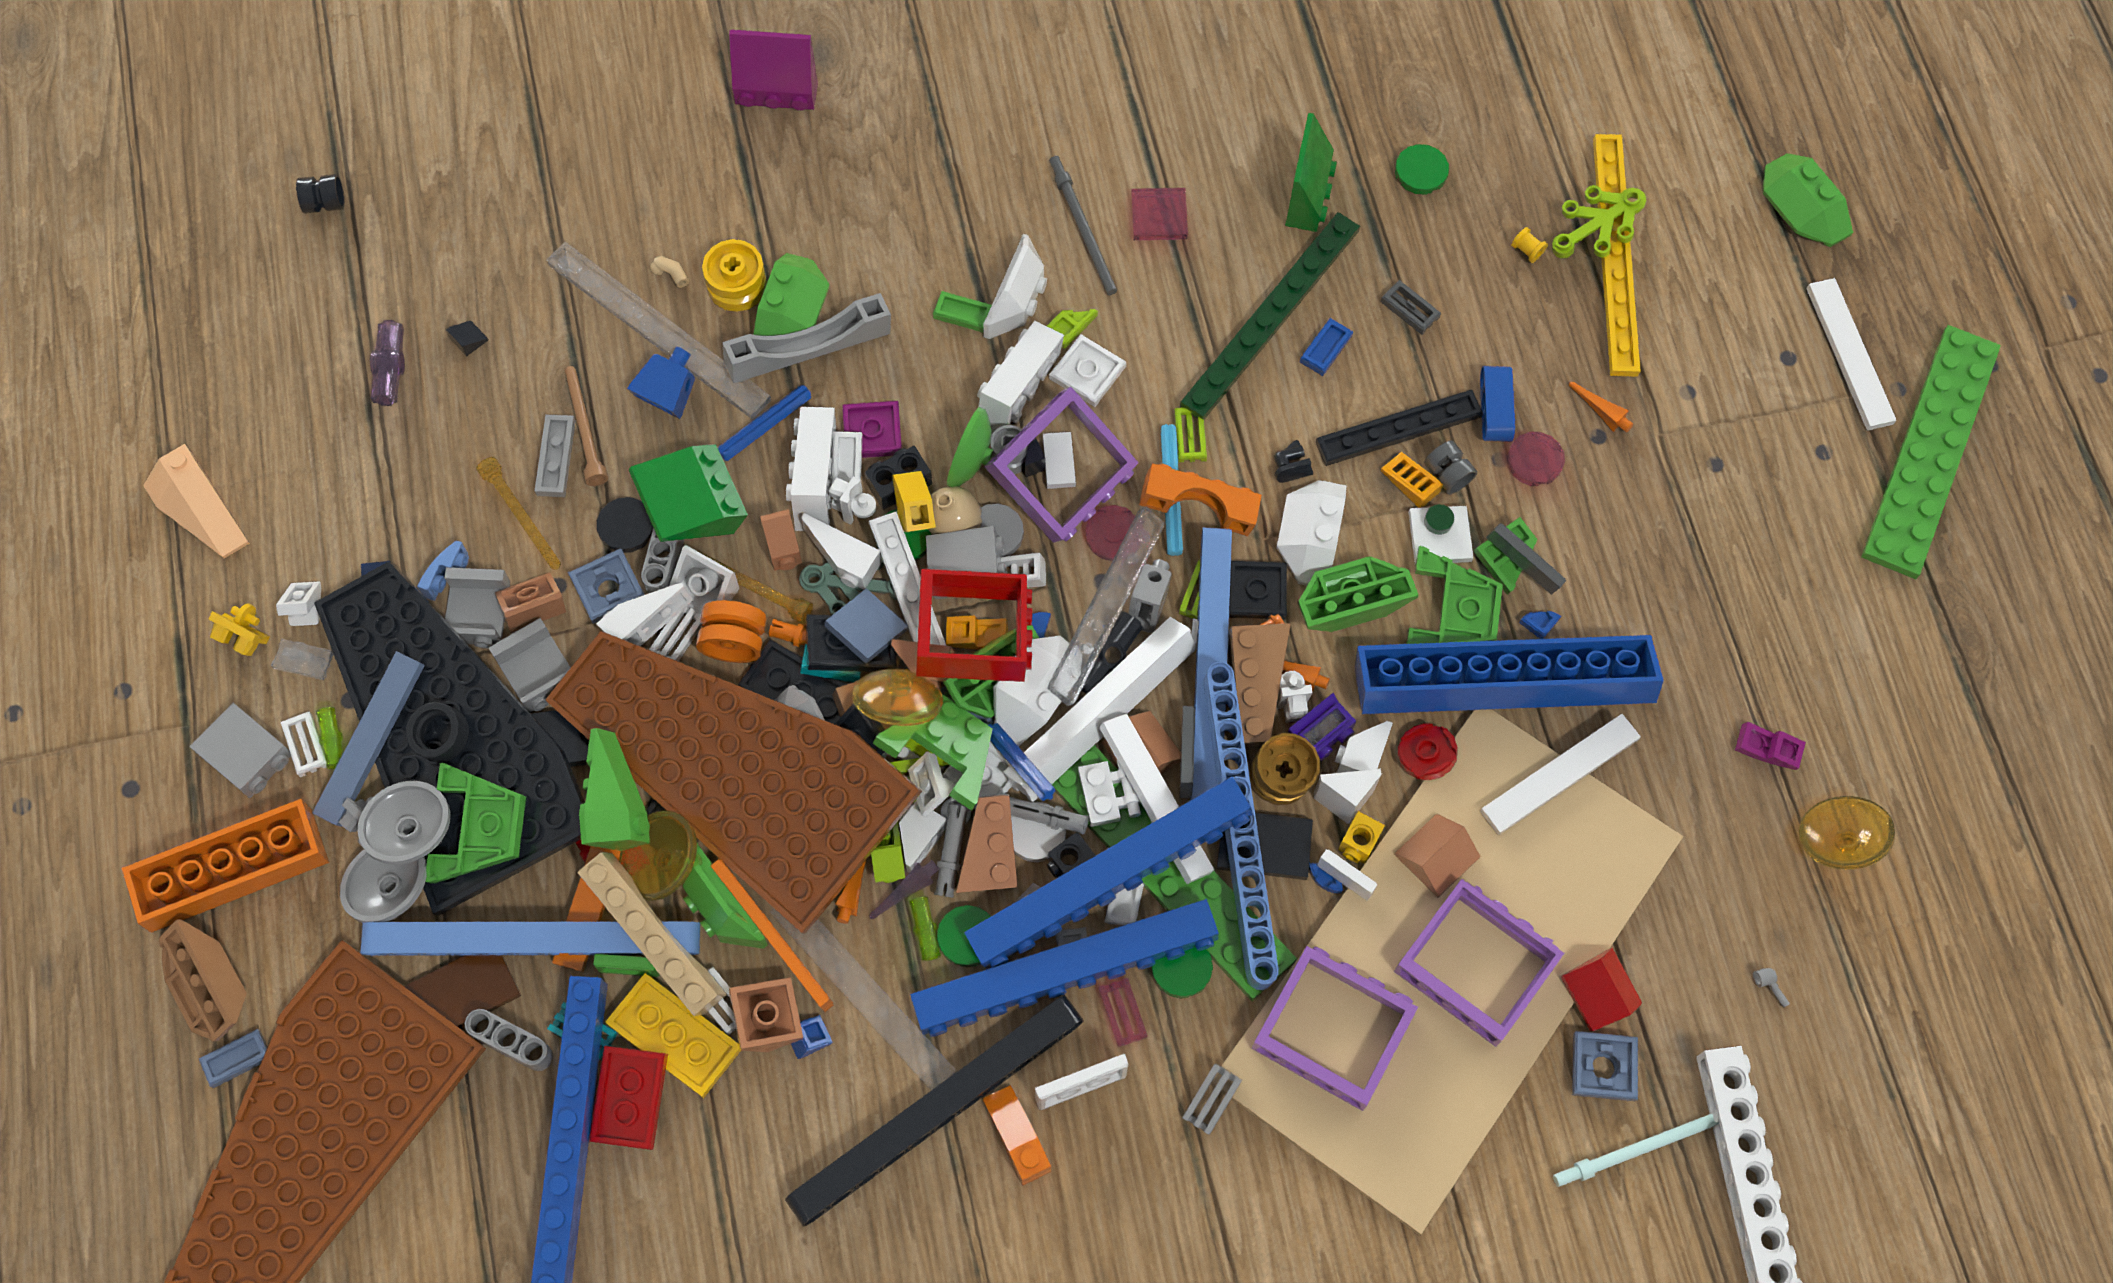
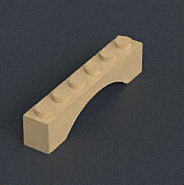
M600 852L578 871V874L693 1016L704 1015L727 995L708 970L663 925L641 895L630 874L612 853Z

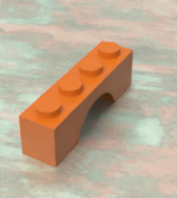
M1152 463L1145 476L1139 505L1167 513L1177 502L1183 500L1200 501L1215 512L1221 528L1232 529V532L1249 536L1257 522L1262 495L1254 493L1249 488H1237L1227 485L1221 480H1209L1199 477L1198 474L1193 472H1182L1172 469L1166 464Z

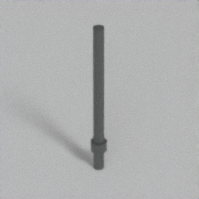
M1053 156L1049 162L1056 175L1054 178L1059 190H1062L1107 295H1113L1117 292V288L1072 188V178L1069 172L1065 171L1059 156Z

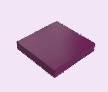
M898 401L842 405L844 432H862V458L893 456L898 450L902 449Z

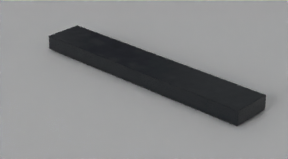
M1469 390L1318 437L1315 443L1325 466L1481 418L1483 412L1473 390Z

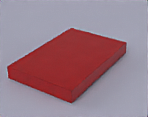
M604 1046L589 1142L648 1150L654 1149L668 1054Z

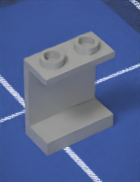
M446 567L445 580L450 587L445 616L447 623L467 644H473L479 648H489L501 641L505 618L495 592L510 587V580L505 570Z
M541 618L489 647L498 665L529 713L542 710L549 704L545 699L571 668Z

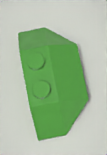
M1787 153L1765 166L1763 194L1796 234L1814 241L1823 242V245L1832 247L1853 234L1846 198L1813 158Z
M786 253L775 261L757 309L754 335H785L816 325L830 285L813 259Z
M1369 556L1316 571L1299 599L1298 605L1307 629L1334 632L1386 617L1418 598L1419 594L1409 569L1399 568Z
M1027 626V630H1032V639L1039 638L1033 626ZM1016 628L992 640L972 655L1014 657L1016 655ZM945 678L943 680L959 708L987 719L995 715L994 685L997 681Z
M698 843L692 844L683 882V889L687 896L683 900L693 914L699 911L704 918L700 924L710 938L716 935L721 943L762 949L768 946L765 937L711 868L710 865L712 863Z

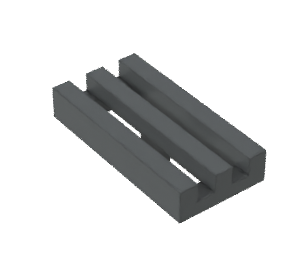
M1400 280L1382 296L1380 301L1421 335L1441 316V312ZM1396 291H1399L1401 294H1403V295H1404L1406 298H1408L1410 301L1405 300L1402 296H1400L1398 293H1396ZM1416 306H1418L1421 310H1423V311H1424L1426 314H1428L1430 317L1428 318L1427 316H1425L1422 312H1420V311L1416 308Z

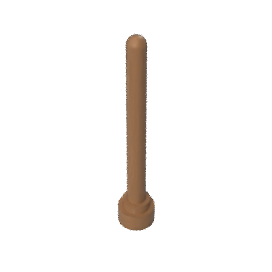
M568 366L565 369V374L587 461L583 472L585 482L589 486H599L608 481L607 470L597 458L576 369L573 366Z

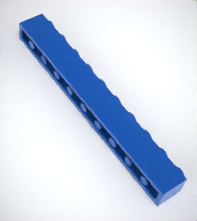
M1232 776L964 933L979 961L986 969L1005 964L1009 961L1007 957L1017 951L1021 954L1032 949L1036 945L1034 941L1043 936L1050 938L1062 930L1061 926L1070 920L1073 922L1082 920L1089 915L1088 910L1099 904L1102 907L1116 899L1115 894L1125 888L1127 891L1137 888L1143 883L1142 879L1153 873L1154 876L1161 874L1170 867L1168 863L1177 858L1184 860L1197 851L1195 848L1204 842L1207 844L1216 842L1223 836L1222 832L1233 826L1234 829L1245 825L1250 820L1249 816L1253 815L1252 808Z
M1205 899L910 995L923 1035L929 1033L930 1037H934L948 1032L947 1027L959 1024L960 1027L975 1024L978 1022V1017L989 1014L990 1018L1003 1015L1008 1012L1007 1008L1019 1005V1008L1034 1005L1037 1003V998L1046 995L1049 998L1062 996L1067 993L1066 989L1077 985L1079 989L1093 986L1096 984V979L1108 976V979L1121 977L1126 974L1125 970L1136 966L1138 970L1152 967L1156 964L1155 960L1167 957V960L1180 958L1185 955L1184 951L1195 947L1197 951L1208 949L1215 945L1214 941L1218 940L1219 933L1208 901Z
M570 976L531 1283H572L608 988V984L598 977Z

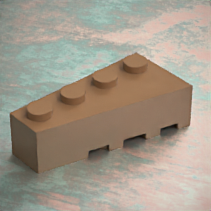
M1291 623L1232 626L1228 634L1230 663L1235 677L1245 749L1261 748L1271 738Z

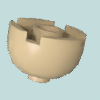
M946 486L938 489L931 495L936 528L928 529L932 535L980 528L982 523L981 506L968 490L958 486Z

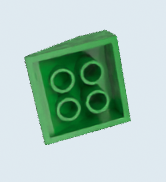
M1308 112L1285 226L1317 232L1319 222L1325 223L1328 206H1323V201L1330 198L1332 184L1327 182L1328 177H1334L1337 161L1332 160L1334 149L1314 113Z
M716 444L690 446L629 468V473L660 542L734 534L748 516Z

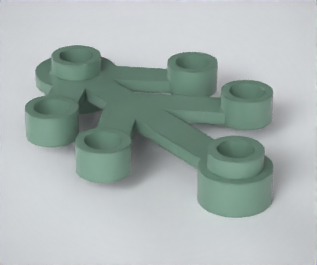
M881 557L882 563L880 564V566L878 567L877 570L881 569V568L884 566L882 557ZM828 562L822 566L809 565L800 573L799 581L801 587L807 592L818 593L828 605L830 615L835 614L833 611L835 607H843L846 604L842 600H837L828 587L840 588L850 601L859 594L857 590L863 591V589L857 586L856 588H851L845 585L838 575H831L835 571ZM812 577L819 578V581L816 583L809 582ZM871 579L866 587L870 592L890 594L893 599L897 600L890 580Z

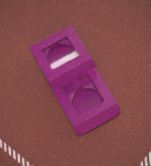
M1746 722L1741 726L1735 751L1766 763L1797 770L1800 767L1806 742L1783 731L1772 733L1753 723Z

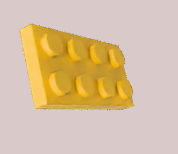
M644 973L605 1021L606 1025L639 1050L668 1054L666 1071L703 1099L741 1052L739 1043L702 1015L693 1016L678 997L646 973Z

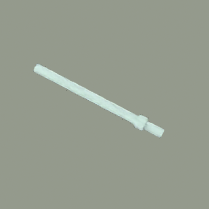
M1709 1114L1589 1161L1586 1158L1574 1163V1167L1554 1174V1182L1557 1187H1560L1578 1179L1581 1181L1590 1179L1598 1171L1712 1128L1720 1122H1715L1713 1114Z

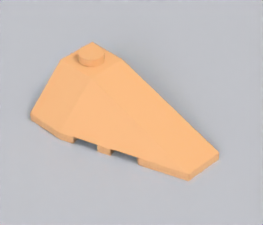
M185 444L158 459L143 486L155 506L161 512L168 515L178 525L188 530L224 559L250 544L201 465Z

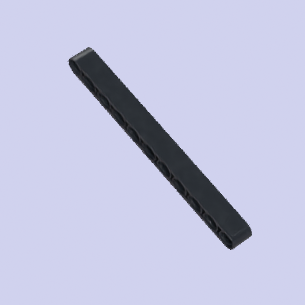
M1066 995L1059 997L795 1189L786 1197V1203L803 1227L811 1224L1077 1029L1084 1022V1019Z

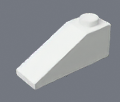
M804 513L801 519L805 532L838 577L841 578L840 580L851 588H856L857 586L865 590L882 563L880 550Z
M678 583L618 604L596 624L603 632L641 646L691 603L693 599L685 587Z

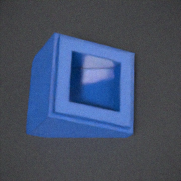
M820 1015L800 1021L803 1039L791 1043V1046L797 1058L801 1059L833 1043Z

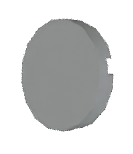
M987 504L981 507L982 523L980 528L994 526L998 535L1003 536L1005 552L1001 553V557L1014 554L1021 546L1024 537L1023 522L1018 513L1009 506L1002 504Z

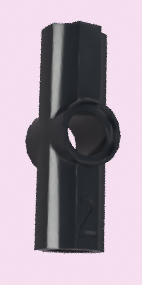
M1122 611L1103 639L1092 645L1090 657L1079 671V676L1074 682L1076 688L1088 694L1126 658V651L1143 629L1141 622L1137 618ZM1109 648L1111 653L1109 659L1106 660L1105 653Z

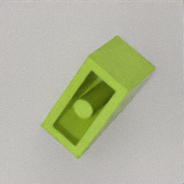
M898 822L871 853L875 883H892L898 879L906 878Z

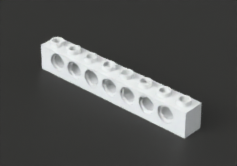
M1742 1046L1706 1050L1696 1058L1709 1114H1713L1715 1122H1720L1714 1125L1713 1131L1748 1282L1776 1283L1769 1276V1269L1772 1266L1780 1273L1779 1283H1802L1797 1278L1794 1267L1797 1263L1793 1246H1789L1786 1233L1789 1230L1786 1215L1781 1212L1779 1204L1781 1198L1778 1182L1773 1179L1771 1171L1773 1157L1764 1142L1765 1124L1762 1117L1758 1116L1756 1108L1758 1103L1757 1091L1751 1085L1748 1075L1750 1073L1749 1058L1746 1054H1743ZM1724 1075H1728L1734 1080V1089H1730L1725 1085L1723 1081ZM1731 1106L1740 1109L1742 1112L1741 1121L1732 1116ZM1739 1137L1748 1141L1750 1145L1749 1153L1744 1152L1739 1147ZM1747 1169L1752 1170L1756 1174V1185L1747 1180ZM1755 1201L1763 1205L1765 1209L1764 1217H1760L1755 1213L1753 1208ZM1762 1234H1766L1772 1239L1773 1247L1771 1250L1763 1246L1761 1242Z

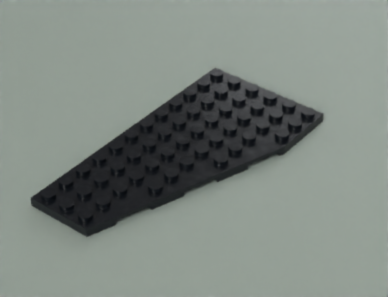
M388 561L314 602L359 722L396 651L425 665L375 761L385 788L404 781L425 782L437 788L440 763H445L526 796L519 858L441 882H425L423 889L433 914L441 915L581 840L579 811L580 804H584L585 801L564 750L395 564ZM440 702L459 710L465 716L468 723L469 735L466 745L457 757L449 761L434 762L421 757L409 747L407 742L406 727L411 715L419 707L427 703ZM439 715L428 723L424 732V742L428 748L437 749L448 740L451 733L450 719L447 716ZM441 792L450 808V823L442 841L429 854L457 855L466 793ZM427 854L426 856H424V857H425V860H426V864H427L428 854Z

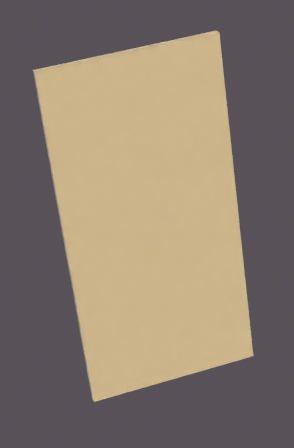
M1492 709L1474 710L1455 736L1458 756L1452 770L1441 778L1423 781L1360 870V872L1377 883V887L1368 901L1348 888L1307 945L1312 949L1313 947L1323 949L1330 955V959L1339 964L1345 962L1357 969V974L1366 979L1372 977L1379 980L1385 985L1384 989L1393 994L1402 993L1412 999V1004L1418 1007L1366 1108L1363 1111L1359 1110L1251 1049L1301 955L1221 1066L1242 1079L1241 1084L1232 1097L1234 1102L1419 1236L1423 1233L1573 1005L1574 1001L1560 976L1610 949L1683 838L1681 834L1590 774L1498 835L1481 814L1480 810L1556 759L1560 754ZM1436 814L1464 826L1481 856L1438 898L1394 855ZM1461 879L1474 887L1476 885L1479 886L1483 891V895L1492 901L1497 900L1504 904L1508 909V913L1516 919L1521 918L1529 922L1533 926L1534 932L1543 938L1548 937L1552 939V943L1564 953L1497 1047L1493 1046L1394 972L1400 961ZM1460 900L1456 902L1414 959L1417 964L1499 1024L1503 1022L1545 963ZM1308 963L1269 1037L1364 1090L1402 1014ZM1220 1073L1216 1074L1211 1083L1212 1086L1216 1087L1222 1077ZM1228 1079L1221 1092L1226 1095L1233 1082Z

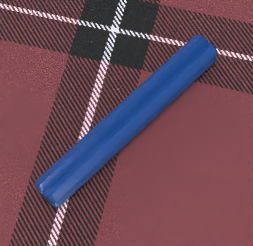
M800 385L721 444L718 450L722 459L725 461L730 460L811 399L809 389L805 385Z
M998 723L988 724V726L993 728L990 739L991 743L1040 800H1051L1055 792L1053 785Z

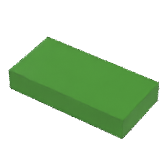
M941 291L933 312V319L984 333L983 323L992 305Z
M595 954L593 965L600 973L643 976L646 973L650 977L660 976L646 957Z

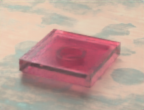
M1185 188L1131 189L1133 240L1188 239Z

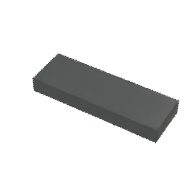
M1498 524L1487 535L1486 538L1551 595L1567 581L1565 580L1566 578L1504 524Z
M1183 706L1179 798H1190L1192 796L1195 730L1194 706Z

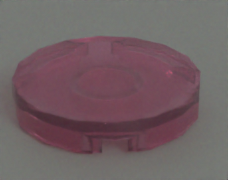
M1528 432L1520 435L1513 441L1507 455V462L1509 463L1512 475L1520 482L1530 486H1539V484L1546 483L1547 485L1552 483L1560 475L1565 464V455L1560 443L1552 436L1542 432Z
M1116 505L1106 506L1099 509L1088 520L1085 536L1087 545L1095 555L1104 560L1119 561L1125 560L1137 551L1141 544L1143 531L1140 520L1131 513L1132 511L1126 507Z

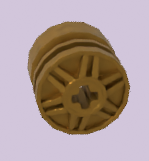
M1282 733L1271 737L1262 745L1250 766V781L1254 791L1263 800L1273 805H1289L1297 802L1312 787L1320 772V759L1317 751L1306 738L1297 734ZM1279 768L1284 769L1285 778L1280 777V772L1277 771Z

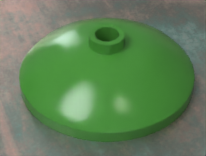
M977 408L963 433L947 478V486L960 487L969 481L978 472L982 464L986 465L992 457L993 449L989 448L992 430L989 415L984 408Z

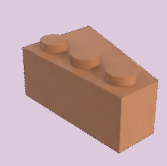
M1009 794L981 796L978 798L956 893L1017 887Z

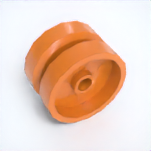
M720 600L706 603L702 607L700 622L703 628L698 632L697 650L705 656L724 662L749 663L758 660L761 657L763 645L762 639L759 636L765 632L766 614L759 608L737 601Z

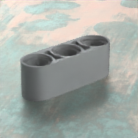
M654 529L641 572V578L648 594L669 587L684 540L660 542ZM661 552H670L664 558L657 557ZM654 578H663L662 581L657 584L650 583Z
M476 1009L466 1017L465 1028L467 1032L478 1042L534 1071H543L552 1063L553 1052L539 1037L484 1009ZM482 1020H489L488 1028L481 1033H477V1024ZM516 1034L515 1042L509 1047H503V1039L506 1035ZM543 1048L542 1056L538 1060H529V1055L533 1049Z

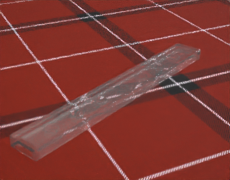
M1147 506L1139 508L1047 686V689L1067 706L1075 703L1165 525Z
M775 908L770 911L775 920L930 1090H933L957 1072L819 919L816 920L807 933H801Z

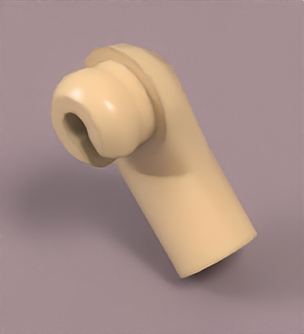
M658 256L650 264V269L654 274L662 275L664 272L669 273L678 288L684 287L689 283V279L681 265L674 260Z

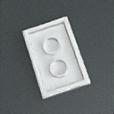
M1125 1054L1036 1087L1035 1101L1038 1109H1046L1126 1078L1129 1063Z

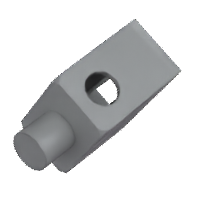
M1156 559L1152 565L1145 564L1131 596L1128 614L1137 618L1143 626L1142 631L1148 633L1155 631L1169 591L1172 573L1168 571L1170 566L1164 560Z

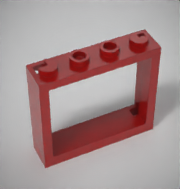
M921 569L916 676L1025 682L1026 670L1032 669V652H1027V648L1032 647V630H1027V626L1032 625V608H1027V604H1032V589H1027V574ZM932 596L1016 601V657L930 652Z

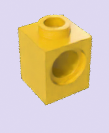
M1358 811L1338 850L1343 852V856L1346 859L1355 863L1360 861L1365 864L1385 825ZM1362 835L1366 838L1368 844L1358 845L1353 840V836Z

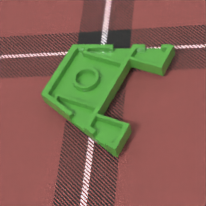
M1419 546L1415 574L1445 579L1439 632L1409 628L1406 644L1496 641L1503 584L1470 568L1467 570L1452 563L1453 560L1445 556L1440 557L1430 552V549Z
M942 695L879 733L873 744L895 759L910 738L963 774L949 796L972 811L978 802L993 728L968 711L959 708L955 702Z
M440 763L437 790L446 793H466L458 854H428L425 882H441L519 858L526 796L445 763Z

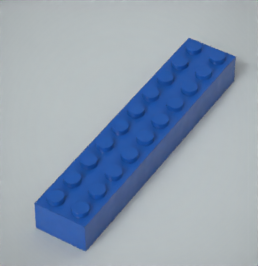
M1651 635L1358 646L1354 668L1362 714L1657 703L1664 681Z

